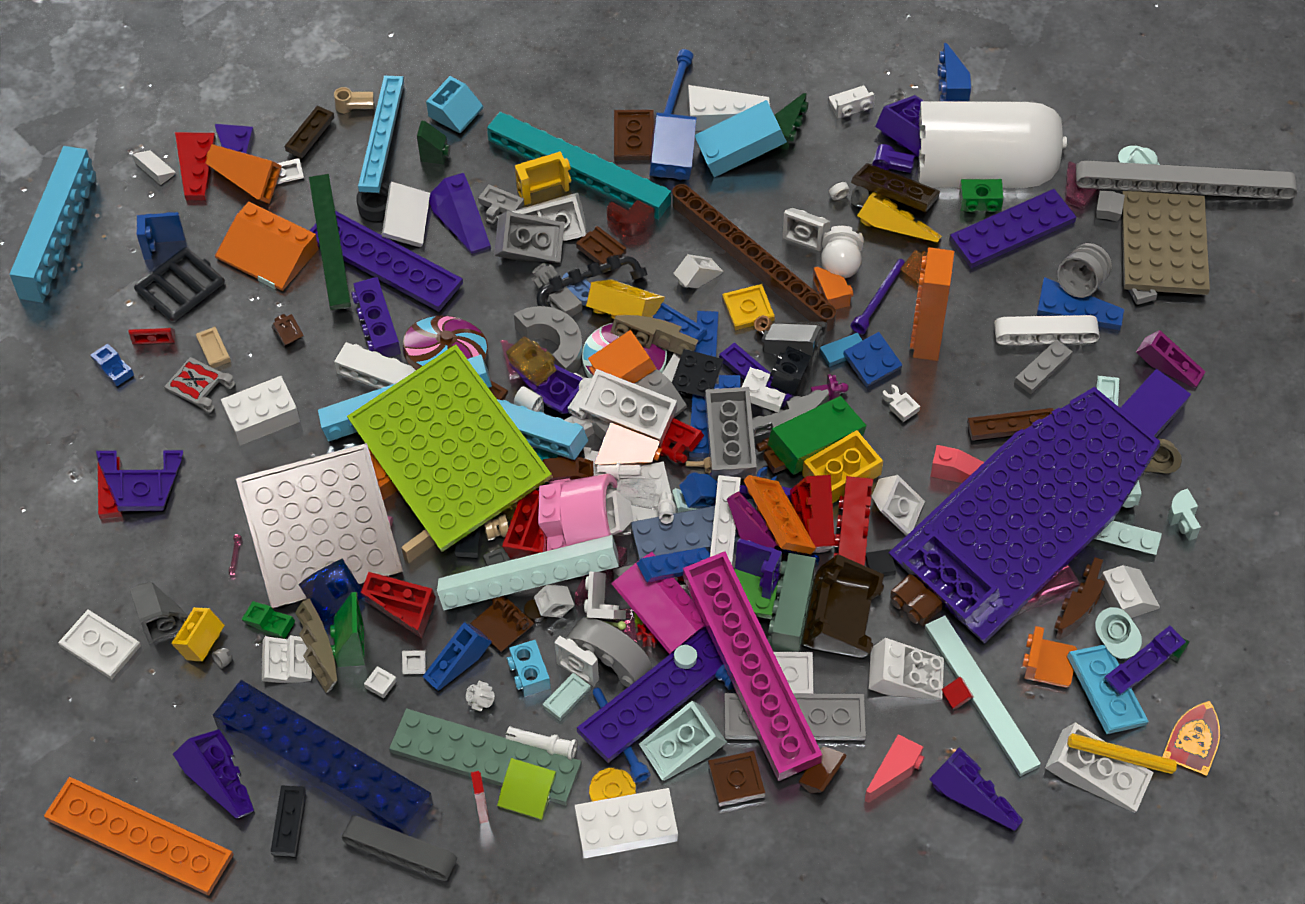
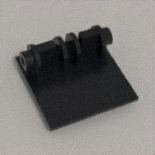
M683 349L672 384L681 395L686 396L687 393L705 397V390L714 389L724 359Z

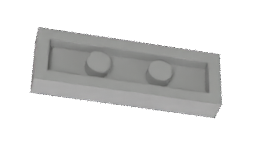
M1055 340L1015 377V383L1029 394H1032L1072 356L1073 351Z

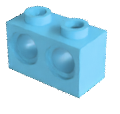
M536 640L510 647V657H507V662L510 670H515L517 676L514 677L517 690L522 689L523 695L526 697L551 689L550 678ZM523 657L529 658L526 661H520ZM528 677L536 678L532 681L527 680Z

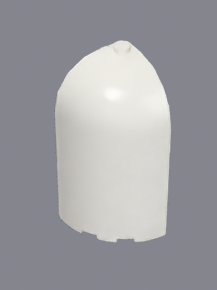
M921 101L920 104L921 150H919L918 182L932 188H960L961 179H1002L1003 188H1028L1040 186L1051 180L1060 168L1062 149L1067 147V137L1063 136L1061 117L1054 109L1044 104L1032 102Z

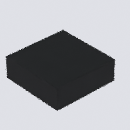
M891 549L867 552L865 559L868 568L884 574V577L896 575L893 557L889 555Z

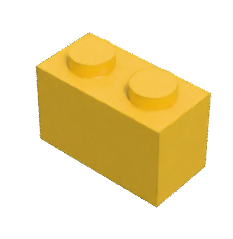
M194 607L171 644L186 660L203 661L225 625L210 608Z

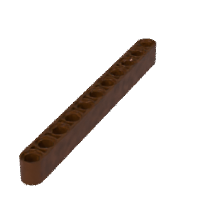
M679 184L673 188L672 205L675 210L810 322H826V331H831L835 327L836 309L833 305L687 185Z

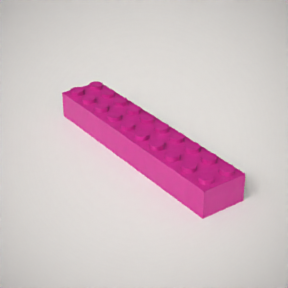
M721 552L683 568V579L777 780L780 781L820 764L822 761L821 750L726 552Z

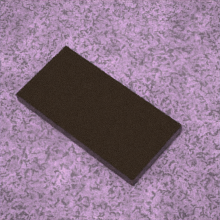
M866 163L852 177L851 181L854 185L864 187L867 190L924 212L931 207L940 195V191L869 163Z

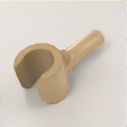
M710 457L705 458L703 461H686V466L704 467L705 473H711Z

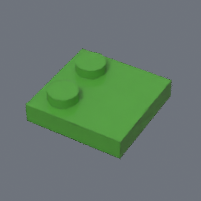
M735 569L734 571L756 617L772 619L778 583L771 599L763 598L762 587H759L761 577Z

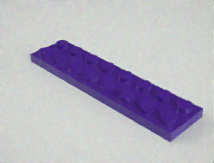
M335 211L343 260L374 277H378L379 280L438 312L463 284V278ZM315 224L309 231L316 234L318 247H320L317 225Z
M706 627L683 644L692 646L697 652V661L693 667L689 669L678 667L674 662V652H672L577 727V733L605 761L609 763L716 678L715 674L723 665V662Z

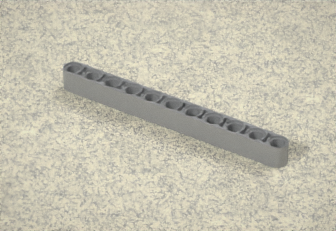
M1081 161L1075 166L1076 182L1081 188L1291 199L1298 194L1296 176L1292 172L1102 161Z

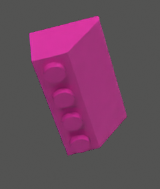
M651 552L643 558L652 557L655 554ZM635 563L612 582L613 587L669 654L705 627L694 601L675 578L646 582L638 565Z

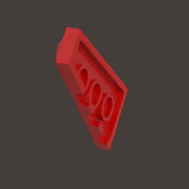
M175 132L185 199L206 201L211 167L206 164L211 144L215 145V133Z

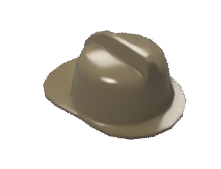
M1158 439L1160 447L1146 467L1145 472H1175L1181 466V454L1169 440Z

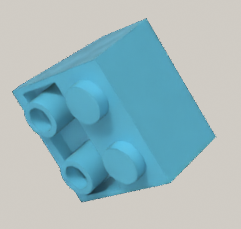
M451 76L426 101L428 117L458 133H461L483 109L482 103L469 87Z

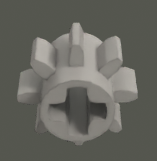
M543 263L533 270L534 277L531 279L540 288L550 284L548 279L556 276L558 273L551 264L546 266Z

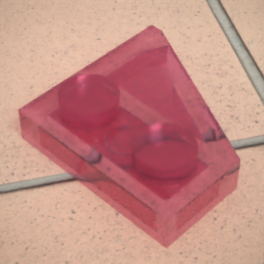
M1069 161L1065 201L1084 209L1098 189L1079 187L1076 182V164Z

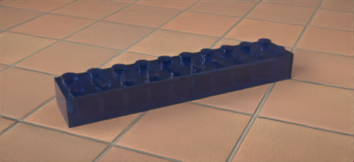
M243 680L239 681L213 714L217 728L374 823L411 836L433 806L431 792Z

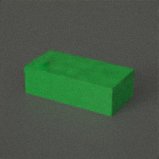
M839 396L772 428L768 446L771 447L778 458L794 475L803 470V461L857 430L864 436L867 425L848 403Z

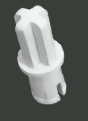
M617 463V465H597V472H599L597 475L611 474L617 480L621 478H640L642 469L640 465H620V463Z
M666 491L662 493L658 503L659 519L664 524L673 521V512L675 511L672 493L667 494Z

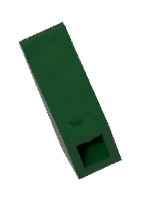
M807 93L801 94L774 115L787 141L778 146V148L788 150L790 144L795 142L797 136L796 129L801 128L802 115L807 113L809 102H806Z

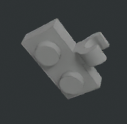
M489 184L478 198L479 204L489 207L486 211V215H488L486 222L491 224L497 221V216L500 212L519 210L524 205L523 198Z

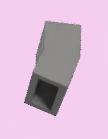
M1100 191L1096 210L1097 218L1118 222L1122 215L1125 195L1113 191Z
M567 287L550 294L547 302L550 301L552 308L561 310L570 317L582 311V302Z

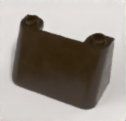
M839 554L823 564L817 570L813 580L802 634V645L811 649L860 658L869 655L872 651L873 643L871 642V637L865 635L871 600L876 596H880L883 592L884 574Z

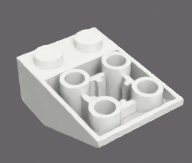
M884 638L874 645L871 651L868 689L888 696L941 700L943 694L941 689L943 688L944 658Z

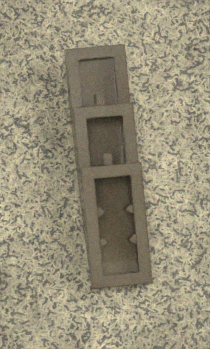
M307 599L302 601L295 612L303 625L299 635L308 648L303 657L327 693L331 691L337 682L335 660L321 618L311 600Z

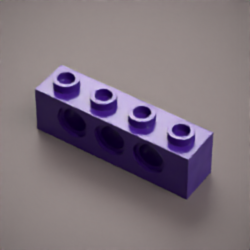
M378 277L353 283L354 292H351L354 305H359V308H356L359 320H364L365 323L362 324V330L365 337L369 336L370 340L367 341L369 351H376L385 357L401 354L399 341Z

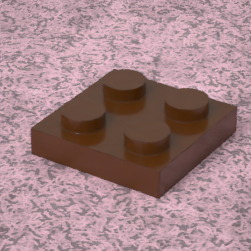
M754 751L708 760L719 807L765 797V789Z

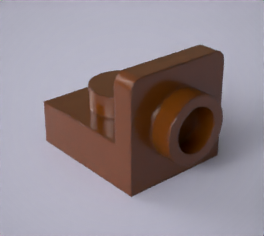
M282 314L274 319L275 322L272 324V329L277 332L284 347L303 338L304 335L292 314L288 316Z

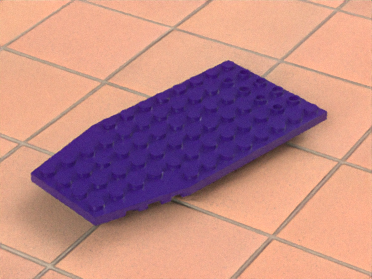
M1093 387L1071 400L1068 405L1061 409H1055L1052 411V414L1044 419H1038L1032 423V426L1016 432L889 552V555L908 574L915 576L926 588L934 592L942 600L943 606L985 644L1114 520L1160 447V441L1097 388Z

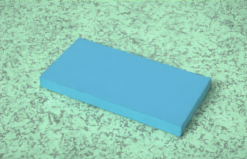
M1105 645L1070 651L1067 657L1106 734L1147 725L1149 721L1132 688L1119 695L1104 679L1107 674L1119 666L1116 657L1108 651Z

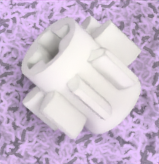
M478 681L477 685H470L466 691L468 705L480 712L483 707H490L495 697L492 691L493 688L488 686V683Z

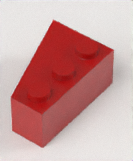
M831 475L806 476L790 490L792 505L816 547L813 553L827 552L835 546Z
M368 572L361 591L365 601L422 639L436 600L433 589Z

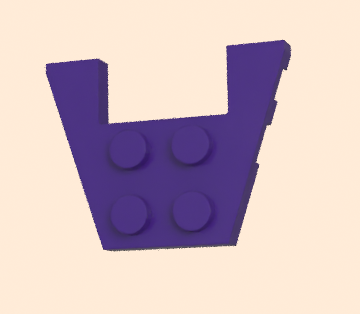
M117 450L96 451L97 461L118 511H163L183 459V450H163V470H117Z

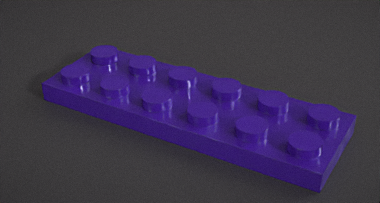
M1052 189L950 234L949 240L969 267L973 268L1076 222V216L1057 191Z

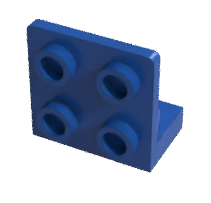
M178 212L137 215V238L144 260L152 259V251H156V243L185 240Z

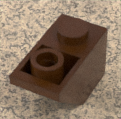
M577 456L575 460L567 457L542 460L553 476L547 482L594 476L593 461Z

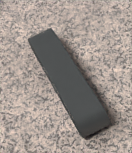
M358 816L350 818L341 836L342 841L352 847L442 881L448 880L457 861V856L448 850Z

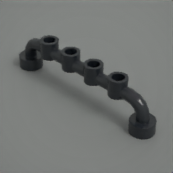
M618 254L606 258L607 263L599 265L597 261L588 264V270L580 272L578 268L567 272L569 277L561 279L559 275L548 279L550 284L543 286L538 291L536 297L537 305L534 307H551L550 301L545 302L544 299L547 293L579 283L628 264L632 266L633 270L630 271L632 280L644 277L648 273L646 267H641L639 262L633 257L619 258Z

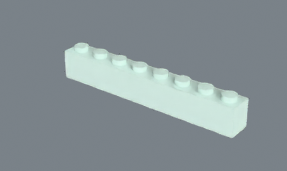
M613 535L439 578L437 593L443 610H448L588 575L589 572H600L619 567L618 551Z

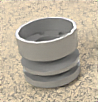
M1091 243L1081 244L1059 265L1057 270L1058 281L1061 287L1074 297L1084 298L1090 296L1109 277L1112 270L1111 259L1102 247Z

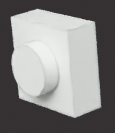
M377 666L364 683V686L384 699L397 682V679L394 675Z

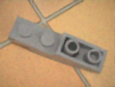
M828 389L823 391L815 390L803 397L795 396L787 401L786 410H780L779 413L773 412L771 415L764 417L757 416L753 418L754 437L769 433L772 428L828 402Z

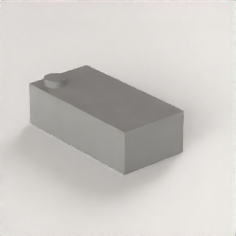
M749 387L705 390L711 477L718 480V475L741 477V479H745L748 475L756 476L757 465Z

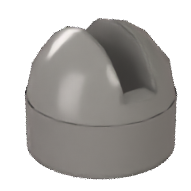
M225 648L218 649L212 653L213 660L221 669L232 660V655L228 656L227 652L229 650Z

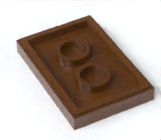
M654 109L614 110V161L650 160L654 129Z

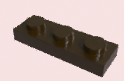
M316 106L284 146L285 151L303 158L335 118L334 112Z

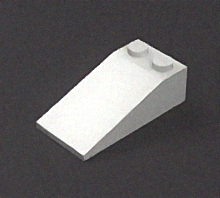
M596 369L579 409L609 424L613 423L660 441L659 446L661 447L677 410V400Z
M1076 722L1063 729L1045 768L1068 783L1129 811L1137 812L1153 772L1143 766L1071 748L1067 743L1068 736L1072 733L1100 741L1104 740Z

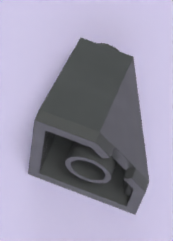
M823 321L772 323L769 331L766 330L762 337L764 352L779 356L780 352L785 353L787 347L790 346L811 355L808 366L812 367L826 336L827 323Z
M151 581L138 584L130 589L140 623L149 644L179 632L188 618V614Z

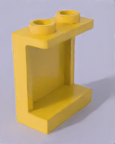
M561 151L514 165L517 192L519 197L524 199V205L531 204L530 193L560 184L565 192L569 191L571 177L568 170H570V164L567 158L564 159Z

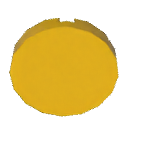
M606 768L599 771L592 778L589 786L591 802L636 794L635 782L622 769Z

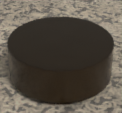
M535 599L529 600L525 604L524 613L532 622H540L545 619L546 616L540 615Z

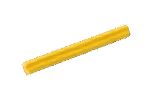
M1074 733L1068 736L1067 745L1071 748L1173 774L1177 769V762L1172 759Z

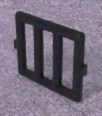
M184 247L135 284L134 289L148 301V305L153 310L157 309L170 321L175 322L223 285L225 279L211 268L209 261L205 258L202 260L189 248ZM184 257H187L214 281L204 287L177 263ZM171 269L198 293L189 300L161 275ZM155 281L181 303L182 306L172 312L145 287Z

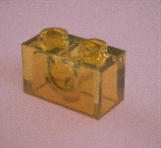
M525 336L506 351L510 364L536 386H539L557 371L552 354L548 351L544 352L535 340L530 341Z

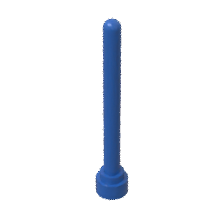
M682 49L678 53V69L664 110L666 114H672L685 69L692 63L694 55L689 50Z
M598 687L594 688L593 695L599 707L602 708L608 702L601 689ZM630 745L623 752L631 766V778L635 783H641L647 780L651 773L646 765L638 761Z

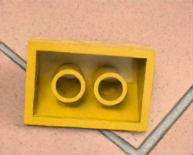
M611 279L591 282L586 306L593 308V312L598 314H611L613 319L616 315H638L653 318L664 302L665 297Z

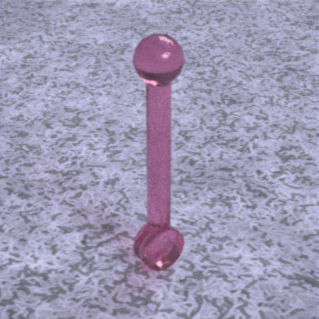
M239 534L233 537L234 548L229 575L235 574L238 545L242 540Z

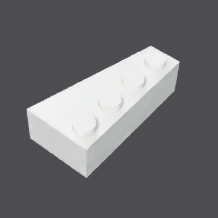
M688 85L689 116L697 117L695 131H704L765 100L769 103V97Z

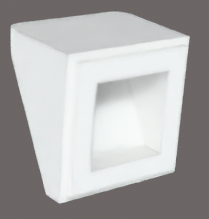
M426 650L402 651L403 674H425Z

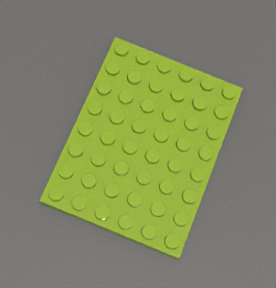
M456 344L347 416L441 552L553 478L551 472Z

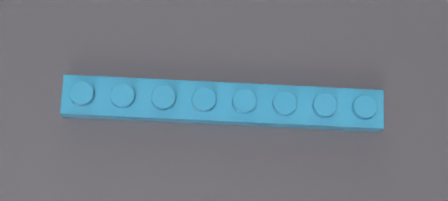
M384 76L358 184L359 192L379 193L404 86V76Z

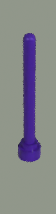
M903 259L897 260L863 314L855 317L850 327L855 333L863 335L869 328V318L905 265Z

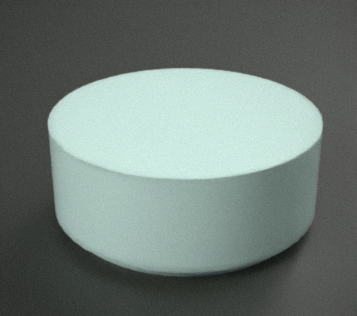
M681 645L675 650L674 662L678 667L689 669L696 664L697 652L692 646Z

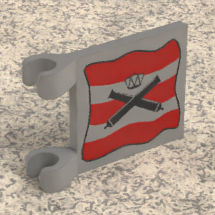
M190 357L164 388L199 406L205 412L211 413L215 407L211 405L213 403L212 400L206 397L218 382L228 389L233 388L236 383L232 381L233 376L231 374L222 373Z

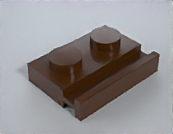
M598 226L576 242V248L594 262L598 261L599 265L607 263V257L618 254L620 258L622 254L625 255L627 253L625 246Z

